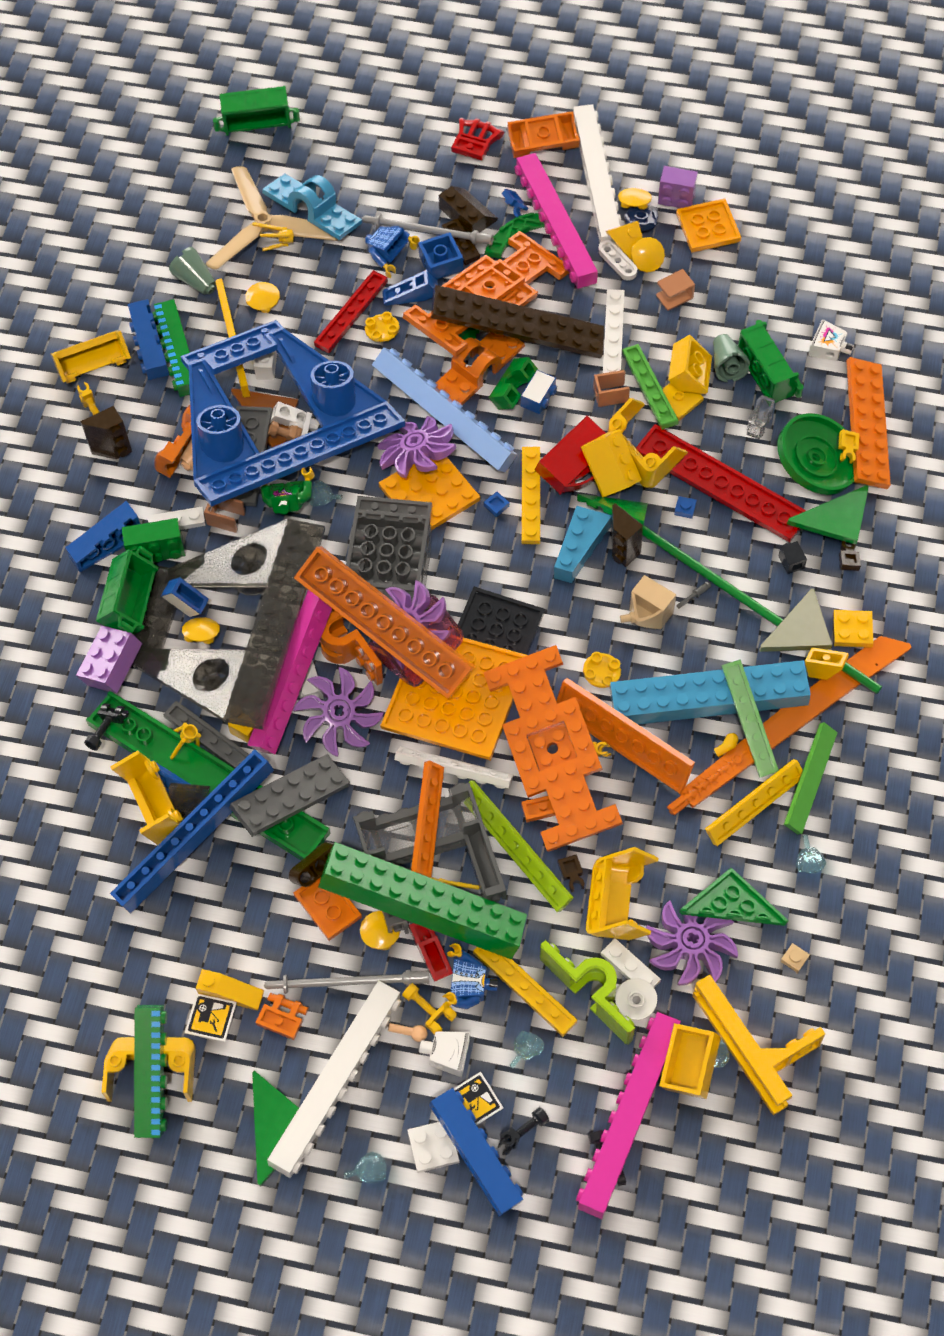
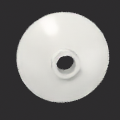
M633 978L620 985L616 992L615 1001L619 1012L624 1017L627 1016L631 1020H642L654 1012L657 1005V994L649 982L644 979ZM635 997L641 999L639 1004L633 1003Z

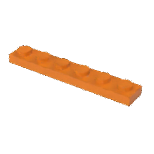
M429 760L424 762L411 871L431 878L444 767Z

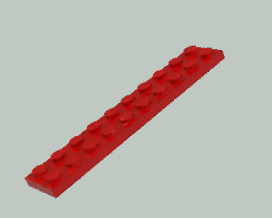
M654 424L636 447L643 457L649 453H655L661 459L673 446L684 449L688 453L669 472L670 474L788 542H791L801 529L787 525V521L789 518L805 512V509L667 430H662L656 424Z

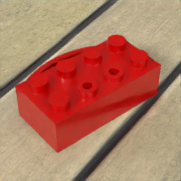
M587 415L538 462L534 470L560 495L563 492L574 491L587 486L595 480L593 476L583 482L575 483L576 480L581 479L591 471L581 446L606 434V432Z

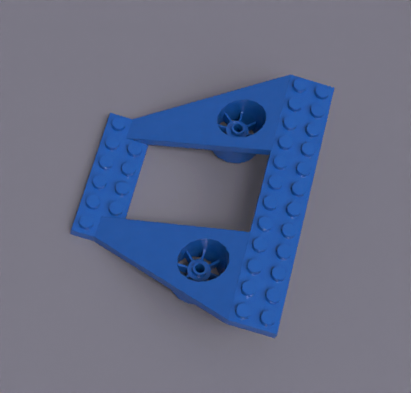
M277 320L181 356V362L189 370L194 485L211 507L299 471L303 467L306 468L405 427V420L385 399L354 378V371L351 366L341 361H329L284 329ZM276 351L322 428L259 453L241 422L239 412L232 407L214 375Z

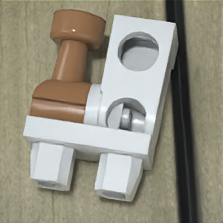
M278 401L272 411L268 435L275 436L279 434L286 437L288 442L307 434L308 430H317L319 422L311 418L312 413ZM279 423L288 426V429L279 427Z

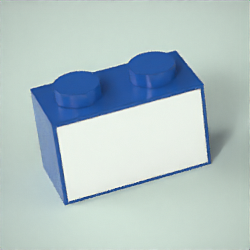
M536 370L521 395V407L540 414L543 408L546 409L549 404V398L551 395L554 396L557 391L556 377Z
M180 577L170 580L161 597L189 617L200 615L209 598Z

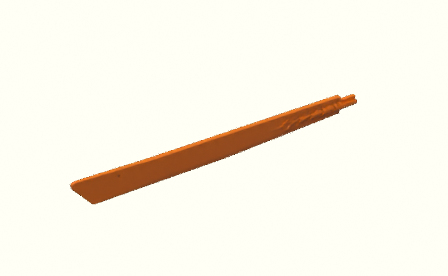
M880 636L873 641L872 648L864 647L846 662L871 678L911 649V644ZM842 670L828 680H819L810 687L809 705L781 708L763 723L771 749L781 744L853 689L861 685V683ZM746 738L685 786V789L679 793L681 796L667 806L669 813L675 816L688 805L694 808L754 764Z

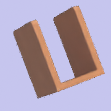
M683 269L659 280L657 283L663 291L657 293L656 297L667 311L694 298L695 283Z
M625 370L594 375L593 390L598 407L626 403L629 400V387L601 391V389L623 386Z
M231 498L212 506V509L208 503L204 511L207 525L237 533L238 529L234 518L215 512L218 508L244 516L243 501Z

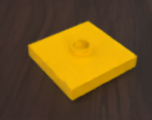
M670 383L662 389L679 421L704 401V397L700 393L679 391Z

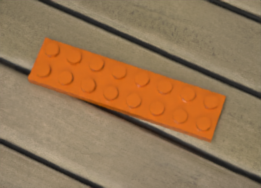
M849 357L846 362L851 431L859 433V449L854 452L856 455V459L853 462L854 482L888 489L891 484L882 365Z
M566 678L562 682L556 700L557 704L576 697L587 729L591 735L609 744L612 749L678 793L685 789L695 763L694 761L570 679Z

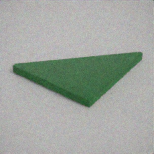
M863 486L788 519L787 525L857 544L869 486Z
M586 494L577 495L578 502H585L588 506L598 509L599 506L605 513L612 515V505L616 503L644 526L648 503Z
M732 868L722 874L679 911L681 915L785 926L789 921Z
M253 1071L257 1184L261 1187L275 1171V1169L268 1166L267 1160L299 1107L256 1071Z

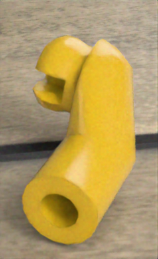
M735 733L727 734L723 743L714 748L717 756L720 757L734 749L739 740L738 736Z

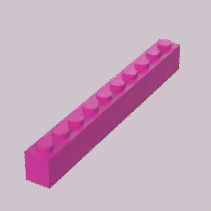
M536 153L518 157L517 165L515 166L516 175L520 176L521 184L526 188L528 198L532 199L534 210L538 211L540 221L544 222L545 231L547 234H550L552 245L556 246L559 258H562L565 270L569 271L571 282L575 283L577 289L596 284L598 271Z
M310 590L306 594L247 744L262 753L276 754L332 610L328 604Z
M660 1012L656 1013L655 1018H650L646 1028L650 1031L647 1037L643 1035L639 1045L642 1048L640 1055L635 1054L631 1064L634 1070L632 1074L628 1072L625 1078L624 1085L627 1087L624 1092L620 1091L616 1101L619 1104L617 1111L612 1110L608 1122L611 1123L609 1130L605 1129L600 1140V1142H603L601 1150L596 1149L592 1161L595 1162L593 1170L589 1168L584 1179L587 1182L585 1189L580 1188L576 1201L579 1202V1210L603 1219L663 1070L674 1023L680 1024L681 1021Z

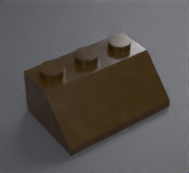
M450 186L438 195L439 209L450 219H458L466 232L472 233L474 230H478L481 233L498 221V218L465 188Z
M114 406L80 421L92 455L119 459L132 452L124 422Z
M614 503L612 505L611 527L612 556L618 564L627 567L641 554L643 525Z

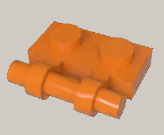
M270 993L268 1001L273 1002L272 1007L266 1004L263 1005L255 1022L256 1025L294 1040L303 1022L301 1018L296 1016L298 1013L306 1015L309 1008L303 1006L299 1001L293 1002L286 999L284 995ZM283 1006L291 1010L288 1014L279 1010L280 1007Z

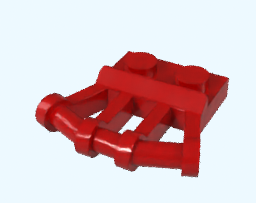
M459 118V133L451 146V152L483 161L490 145L497 139L500 140L504 135V131L491 125V122H481L477 118L475 120ZM464 127H471L468 134L464 133ZM478 128L482 129L479 137L473 136ZM490 131L492 135L487 139H484L487 132Z

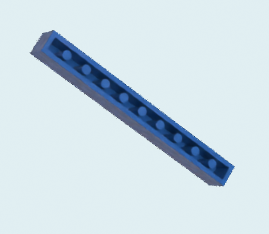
M254 749L110 894L131 914L232 813L229 808L230 803L252 793L274 771L270 763Z

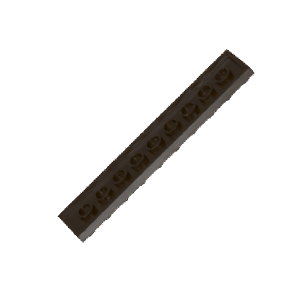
M439 285L434 287L431 318L599 359L603 355L604 326Z

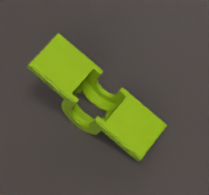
M546 940L541 943L540 960L574 994L590 981H598L603 985L591 996L596 1003L590 1007V1010L625 1044H630L633 1041L635 1027L633 1021L629 1017H624L618 1012L619 1008L613 1003L617 988V975L614 967L608 961L601 958H586L574 968L573 962L567 957L564 959L559 954V949L553 943L549 944Z

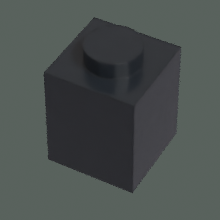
M798 541L788 542L780 547L778 557L787 574L805 569L807 558Z

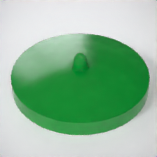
M806 413L792 418L781 430L777 442L778 455L786 472L799 485L818 494L833 495L846 490L854 482L853 463H849L850 459L848 456H846L844 461H840V455L843 453V450L838 449L839 432L842 429H846L833 419L820 414Z

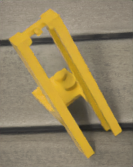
M711 975L696 982L693 998L718 1035L721 1036L722 1041L772 1115L774 1116L788 1107L786 1100L791 1099L792 1094L777 1072L820 1047L825 1036L821 1027L816 1030L814 1028L809 1029L800 1040L793 1039L785 1045L786 1048H760Z

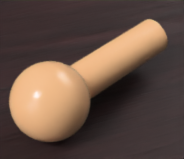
M389 1023L388 1031L411 1036L416 1042H421V1040H425L427 1037V1030L422 1025L411 1028Z

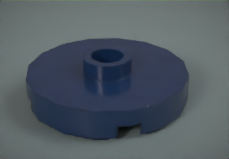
M631 207L628 209V212L624 213V223L629 224L638 221L641 231L650 230L658 224V214L654 209L651 211L648 208Z

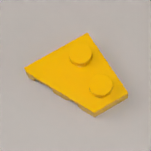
M635 221L606 230V234L632 260V246L643 238L639 222Z

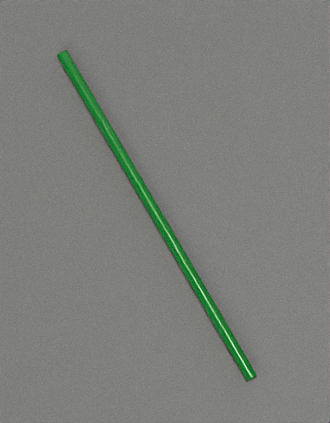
M645 525L643 526L642 535L766 620L777 627L784 620ZM847 662L842 669L844 673L875 694L879 693L882 688L880 684Z

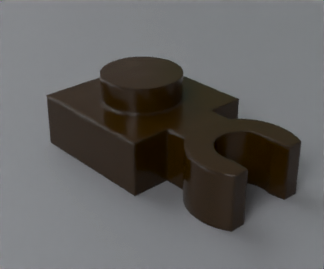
M843 541L839 554L840 569L859 571L861 563L859 552H854L856 544H851V547H848L845 544L846 542Z
M577 854L559 859L557 863L563 880L570 879V891L574 892L573 885L575 883L580 884L581 889H584V880L579 877L583 875V870Z

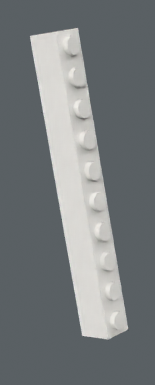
M593 104L573 107L575 127L580 138L579 149L599 243L602 241L614 242L606 234V230L619 227L621 225L620 214L617 215L618 202L614 201L615 189L611 188L612 176L608 174L610 171L609 162L605 161L607 154L606 149H603V136H600L601 126L597 124L598 112L594 111Z
M378 980L267 1160L268 1166L291 1178L293 1173L297 1174L303 1164L301 1162L305 1154L308 1156L314 1147L313 1140L316 1136L320 1137L325 1129L324 1122L327 1118L331 1119L337 1108L335 1104L338 1100H342L348 1090L346 1086L357 1077L359 1072L357 1068L368 1059V1050L371 1046L375 1047L379 1041L380 1035L378 1034L382 1028H387L391 1020L389 1016L392 1011L396 1012L401 1004L399 991Z

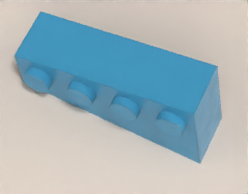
M576 506L554 566L555 579L569 583L574 581L583 568L584 563L591 557L596 546L600 544L605 533L611 528L612 515Z

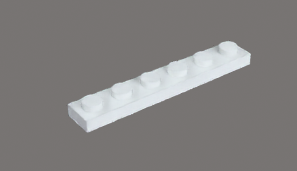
M607 289L603 373L621 370L625 290Z
M401 746L396 751L394 759L404 765H417L421 769H424V762L430 760L443 766L444 774H453L460 779H473L480 784H493L501 789L509 788L514 775Z

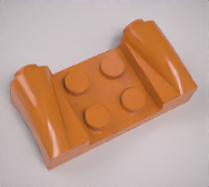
M573 111L507 122V131L514 158L529 155L533 151L562 147L563 150L578 148L580 144Z
M190 405L185 409L182 416V435H178L174 443L169 441L165 448L155 456V470L171 478L180 464V457L192 439Z

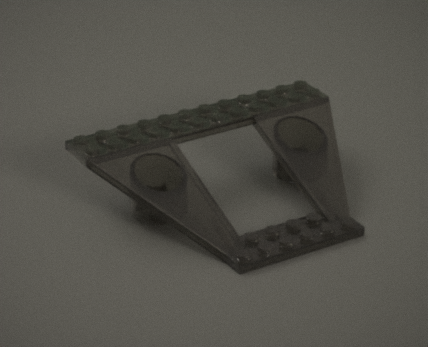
M286 519L168 568L156 565L159 569L156 571L142 623L144 629L134 634L142 645L131 667L139 669L224 722L263 730L307 590L294 577L315 548L321 545L325 526ZM180 577L192 587H234L238 592L245 595L264 593L246 650L163 649L177 610L174 605L161 597L168 582ZM200 685L204 686L205 688L198 690L197 686Z

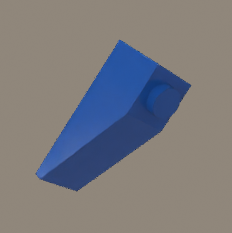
M425 270L383 289L384 305L420 302L433 297V290L435 285H438V282Z

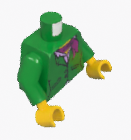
M304 467L301 470L305 481L270 484V486L267 484L262 485L260 488L263 502L268 507L273 508L274 513L287 514L288 512L299 511L303 504L311 498L312 482L310 480L315 476L311 467L308 473Z

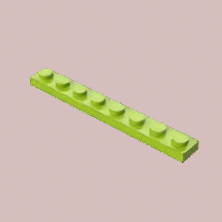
M474 780L469 781L468 783H470L484 826L556 912H561L570 903L573 896ZM469 799L465 803L476 815L472 800Z

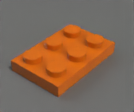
M320 877L310 886H302L293 894L328 941H330L360 920L362 915L350 899L319 888Z

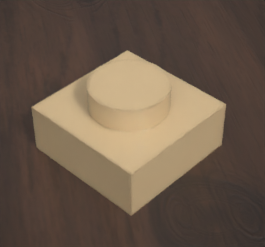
M792 943L780 962L798 973L810 954Z

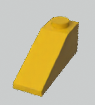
M202 969L196 986L198 994L237 1002V1006L257 1011L264 994L262 989L224 974Z

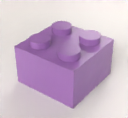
M664 166L660 180L658 204L677 208L692 206L696 192L698 172Z

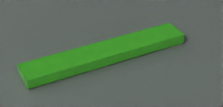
M639 344L622 349V354L660 428L663 430L678 425L679 420Z
M741 659L722 665L721 667L759 778L778 772L779 770Z
M825 722L820 723L784 822V825L797 835L803 833L838 733Z

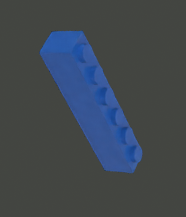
M451 1088L433 1099L429 1106L500 1217L523 1201V1192L518 1184L514 1185L511 1181V1173L506 1165L502 1166L498 1158L500 1156L493 1146L490 1147L487 1143L488 1137L482 1128L479 1129L475 1124L476 1118L470 1109L467 1110L463 1105L464 1099L460 1092H455Z

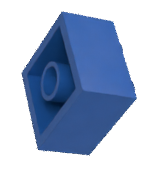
M450 232L418 242L419 257L425 269L436 280L463 271V256Z

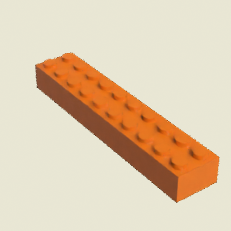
M316 547L295 575L294 579L447 699L455 694L474 669L475 665L324 547Z

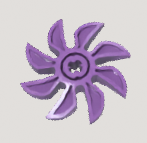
M430 416L426 417L421 429H418L417 424L414 422H405V427L399 429L405 435L400 433L392 434L383 439L378 445L379 450H385L380 458L381 469L383 470L395 464L397 473L404 478H407L413 464L421 472L437 469V465L429 458L437 461L449 456L456 449V444L448 443L454 433L452 424L438 430L436 420Z
M415 580L412 602L411 596L403 589L397 587L385 589L400 608L427 629L428 624L439 623L444 618L446 612L444 597L428 611L424 612L430 604V594L426 586ZM430 630L443 641L451 634L450 630ZM373 641L374 650L378 652L382 647ZM390 654L392 662L400 669H404V664Z
M339 667L340 695L334 693L333 682L321 676L311 677L307 681L317 688L327 698V701H322L315 695L305 696L297 702L293 712L320 710L322 712L320 716H312L307 719L303 727V738L305 743H307L322 724H327L329 728L323 734L322 742L325 749L338 757L337 729L343 731L344 742L357 748L365 747L370 743L360 736L350 726V723L354 722L362 729H367L375 726L383 716V712L357 714L355 712V709L364 708L370 704L374 696V687L370 681L354 700H350L348 696L355 688V682L352 675ZM335 708H337V710L339 708L342 709V716H340V714L338 716L334 714Z
M668 901L663 908L661 917L663 927L670 933L660 931L648 925L646 926V929L651 930V935H647L653 946L660 950L674 949L667 954L650 959L649 962L653 966L661 970H674L681 959L687 961L686 968L677 985H688L697 979L701 970L699 960L703 961V964L716 983L722 973L723 965L720 955L712 950L722 952L734 958L738 957L737 947L730 937L723 933L710 935V933L734 924L732 920L706 917L703 924H698L696 922L698 916L683 915L685 922L683 924L677 917L671 901Z

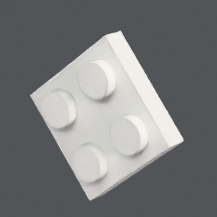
M440 1122L408 1129L417 1173L459 1163L457 1150Z

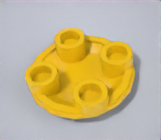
M628 188L619 192L618 199L623 208L632 206L646 209L648 208V203L651 202L652 196L646 190Z
M651 237L642 238L632 246V261L639 271L653 272L660 268L664 261L665 253L662 244L657 239Z
M259 282L252 285L245 294L246 304L253 309L261 310L263 313H268L280 299V292L277 287L267 282Z
M384 312L367 318L365 321L366 335L369 339L376 342L391 340L398 334L400 328L399 322L390 312Z
M206 617L190 619L182 626V633L186 642L196 641L210 644L214 642V637L220 632L218 623Z
M594 652L584 663V677L595 687H610V682H616L620 678V661L609 654Z
M375 911L367 915L360 926L362 941L374 949H390L400 935V931L394 932L392 930V933H388L382 911Z

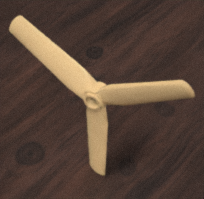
M238 166L231 169L246 209L254 218L255 223L287 227V229L293 230V236L338 240L308 222L307 219L286 215H269L267 207L247 168ZM251 223L209 259L206 265L211 269H219L255 240L261 232L278 233V230L253 226Z

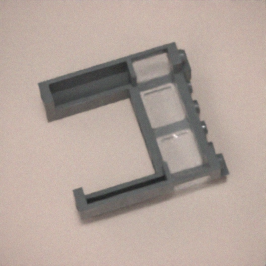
M458 783L448 789L449 797H441L434 855L465 846L478 886H480L479 889L482 897L493 902L500 901V897L504 900L506 898V888L470 783ZM419 804L409 809L401 808L392 814H381L377 818H375L373 811H363L358 813L357 816H353L363 853L398 866L412 862ZM382 911L388 933H392V930L394 932L404 930L405 934H409L407 920Z

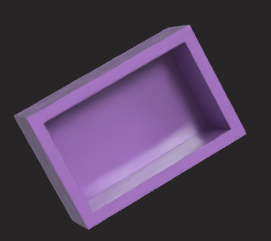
M101 626L76 676L87 686L117 694L142 643L132 633Z

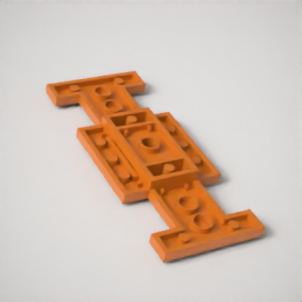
M519 231L508 240V244L517 250L504 261L501 259L494 261L485 255L442 286L525 306L535 299L538 291L528 285L546 271L558 280L569 274V271L565 270L561 259ZM416 304L403 313V318L455 357L467 348L468 342L458 335L469 327L431 318V312L428 314Z
M556 645L483 672L490 692L509 685L520 718L504 723L502 727L528 798L547 791L559 825L540 832L547 852L623 824L616 804L598 811L594 805L585 776L603 769L576 697L558 704L556 702L545 672L563 665ZM551 745L558 746V751L554 754L548 752V748Z

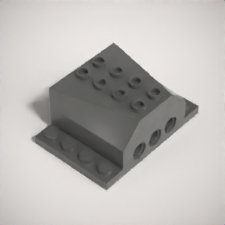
M367 496L357 497L346 565L394 603L395 601L385 589L389 587L403 589L411 596L412 602L415 580L426 586L431 551L430 520L433 507L432 502Z

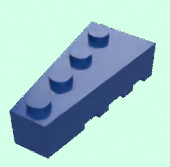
M148 299L127 304L132 322L129 323L132 333L135 332L136 336H133L135 347L139 346L140 348L137 350L138 358L144 362L140 364L143 374L147 373L148 380L169 375Z
M125 501L65 547L69 558L79 572L124 547L122 527L140 524L137 514L129 503Z

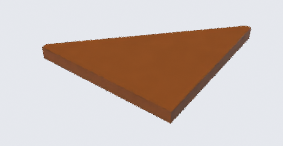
M231 389L232 395L237 399L240 406L272 407L273 409L278 401L295 408L299 404L298 399L249 391L250 397L244 398L240 389ZM279 423V427L288 429V426ZM279 434L275 436L269 435L268 445L271 448L287 442L286 437Z

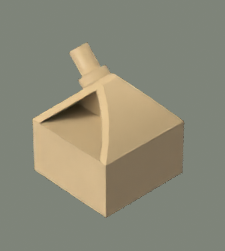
M644 575L631 592L630 612L626 615H620L621 623L631 622L646 628L662 629L674 613L676 594Z

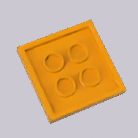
M725 198L676 209V215L691 253L741 242V235Z

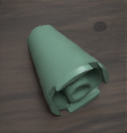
M188 247L181 251L183 255L180 257L176 256L169 266L170 273L204 295L213 293L216 289V282L197 250L193 247Z
M720 334L715 337L713 349L716 376L724 382H728L727 380L733 379V382L738 381L749 371V358L729 335Z

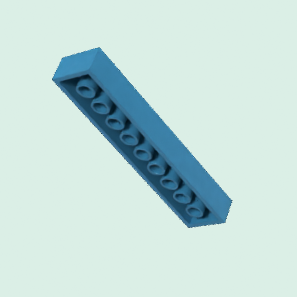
M804 660L743 667L758 711L809 705L811 694ZM723 670L610 682L612 708L636 724L737 713Z

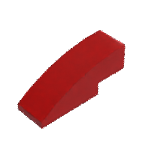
M415 923L408 925L433 981H438L453 974L434 930Z

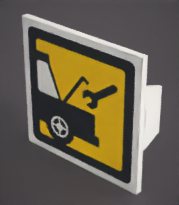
M197 993L185 1033L225 1042L237 1002Z
M481 1072L454 1088L455 1092L459 1091L462 1095L465 1108L467 1110L470 1109L474 1114L476 1125L503 1109V1106Z

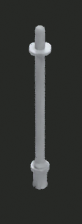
M378 213L377 217L366 215L362 217L363 222L375 224L377 229L384 225L390 227L399 226L403 229L438 235L450 232L452 237L468 239L472 244L492 245L494 238L493 234L479 233L478 230L469 233L384 219L381 213Z
M406 970V972L399 975L288 980L287 975H284L283 980L266 981L264 987L266 989H284V994H287L288 988L377 984L378 980L383 983H403L406 986L412 983L429 984V970L417 972Z

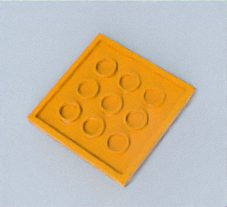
M448 457L437 461L429 458L437 465V469L433 471H418L415 464H413L407 478L401 477L395 472L378 483L379 487L388 499L432 502L430 525L431 530L480 501V495Z

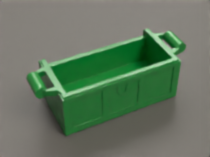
M286 86L219 94L222 116L213 118V125L216 132L222 131L225 132L226 136H229L230 132L288 126V128H291V123L300 121V114L298 108L288 107ZM289 112H293V119H290ZM222 120H223L224 127H221V126H220V121H222Z
M757 320L755 325L741 330L738 347L749 358V372L769 404L777 403L794 395L800 398L804 386L798 378L799 373H794L766 331L767 323Z
M139 546L135 552L128 549L112 559L96 618L98 623L105 627L132 633L133 635L144 629L142 623L156 571L159 569L153 563L152 552Z

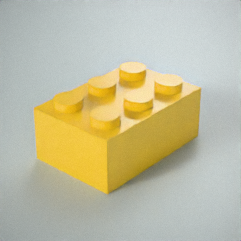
M674 1023L659 1086L667 1091L707 1100L721 1036L712 1031Z

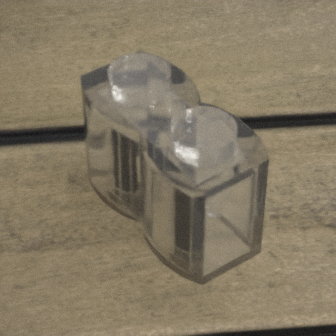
M763 395L757 399L755 410L751 412L746 432L748 436L760 439L764 435L766 425L772 418L774 399Z

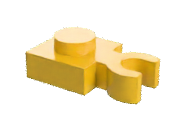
M844 429L839 432L838 449L843 450V453L840 455V461H844L846 456L850 459L849 463L855 461L856 455L854 452L859 449V433Z

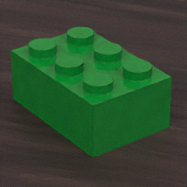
M178 518L122 527L125 551L130 549L135 552L139 546H142L153 553V562L178 559L186 556Z

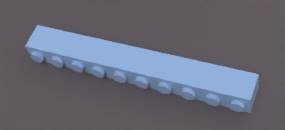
M383 348L372 366L444 426L452 424L454 434L498 471L506 472L518 456L513 451L514 447L507 442L504 444L497 433H491L487 430L488 426L485 423L475 420L476 416L468 410L464 411L461 403L456 400L452 401L449 398V393L443 389L440 391L434 381L431 379L427 380L424 377L425 374L422 371L412 368L413 364L405 358H400L398 351L393 348L390 350Z

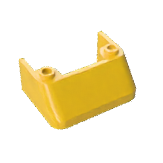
M120 330L51 353L62 382L66 381V383L75 381L76 376L111 363L121 365L127 362L126 359L131 358Z
M630 397L610 419L608 432L621 429L623 434L627 423L645 404ZM623 434L642 479L639 483L646 488L655 487L688 453L684 449L673 446L662 459L655 453H649L643 457Z
M136 751L110 767L128 782L147 823L145 827L139 829L140 833L159 845L181 823L183 818L179 811L175 810L158 774L160 769L154 760L151 762L141 752Z
M632 847L596 860L592 869L586 921L587 933L596 937L632 940L651 935V930L637 925L631 919L628 920L631 885L642 879L644 866L658 862V857Z
M121 1037L114 1040L105 1057L102 1094L108 1102H112L114 1073L123 1070L127 1060H134V1037ZM167 1038V1045H164V1054H167L169 1067L176 1073H184L183 1094L188 1102H192L196 1047L189 1038Z

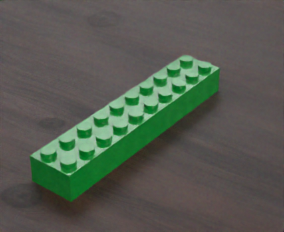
M337 842L334 843L328 855L318 886L321 889L511 960L520 947L527 914Z

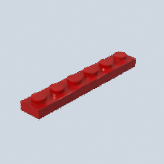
M373 270L314 341V346L330 353L386 285L388 277Z

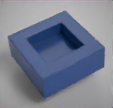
M495 492L484 501V507L497 517L510 507V502L499 492Z
M678 496L674 515L692 519L696 499Z

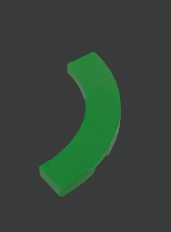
M534 212L521 215L509 221L495 234L492 245L487 244L484 254L501 259L504 251L509 246L508 240L519 231L526 233L535 229L545 228L544 222H541L538 213L534 214Z

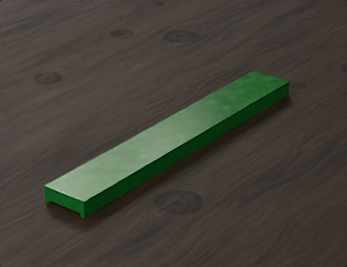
M111 691L107 693L108 695L91 716L86 718L88 726L97 731L103 722L97 714L102 704H111L110 708H114V713L117 706H125L124 710L129 711V715L123 720V724L111 722L103 735L131 753L141 752L150 761L154 760L159 765L199 789L198 796L203 799L234 770L233 767L193 742L184 743L174 759L171 760L170 756L181 741L180 734ZM301 811L259 834L299 860H303L323 844L331 833L330 828ZM232 812L230 816L238 820V818Z

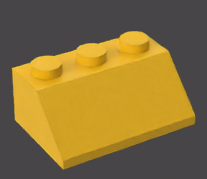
M691 335L674 343L668 378L670 384L683 392L708 393L712 355Z
M621 429L610 431L581 446L602 497L626 489L642 480Z

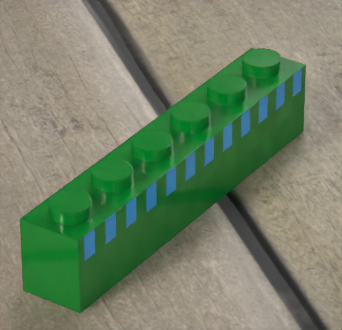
M175 300L154 304L155 311L152 313L154 321L159 322V325H156L158 335L163 336L160 339L162 349L167 350L164 353L166 363L171 364L168 367L170 377L174 376L175 378L172 381L174 391L178 390L180 397L190 395L189 370L181 362V356L190 352Z
M138 1005L134 1008V1138H160L167 1130V1119L164 1118V1110L167 1109V1097H164V1088L167 1087V1075H164V1067L167 1066V1054H164V1045H167V1032H164V1024L167 1023V1011H164V1005Z

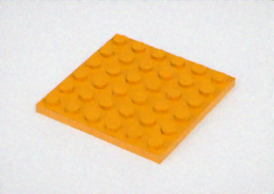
M450 634L444 642L475 665L455 694L447 699L407 666H404L380 726L383 730L491 761L503 730L502 724L506 722L514 699L509 685L490 692L483 672L528 655Z

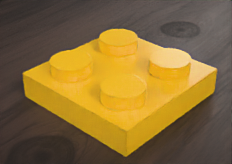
M834 610V646L872 648V611Z

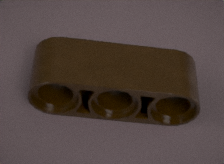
M324 842L290 870L289 880L293 884L308 887L322 876L328 855L334 843Z

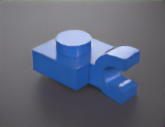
M505 188L501 193L505 198V202L511 207L514 206L513 213L516 218L522 215L520 213L521 209L525 211L529 209L524 205V201L516 191Z

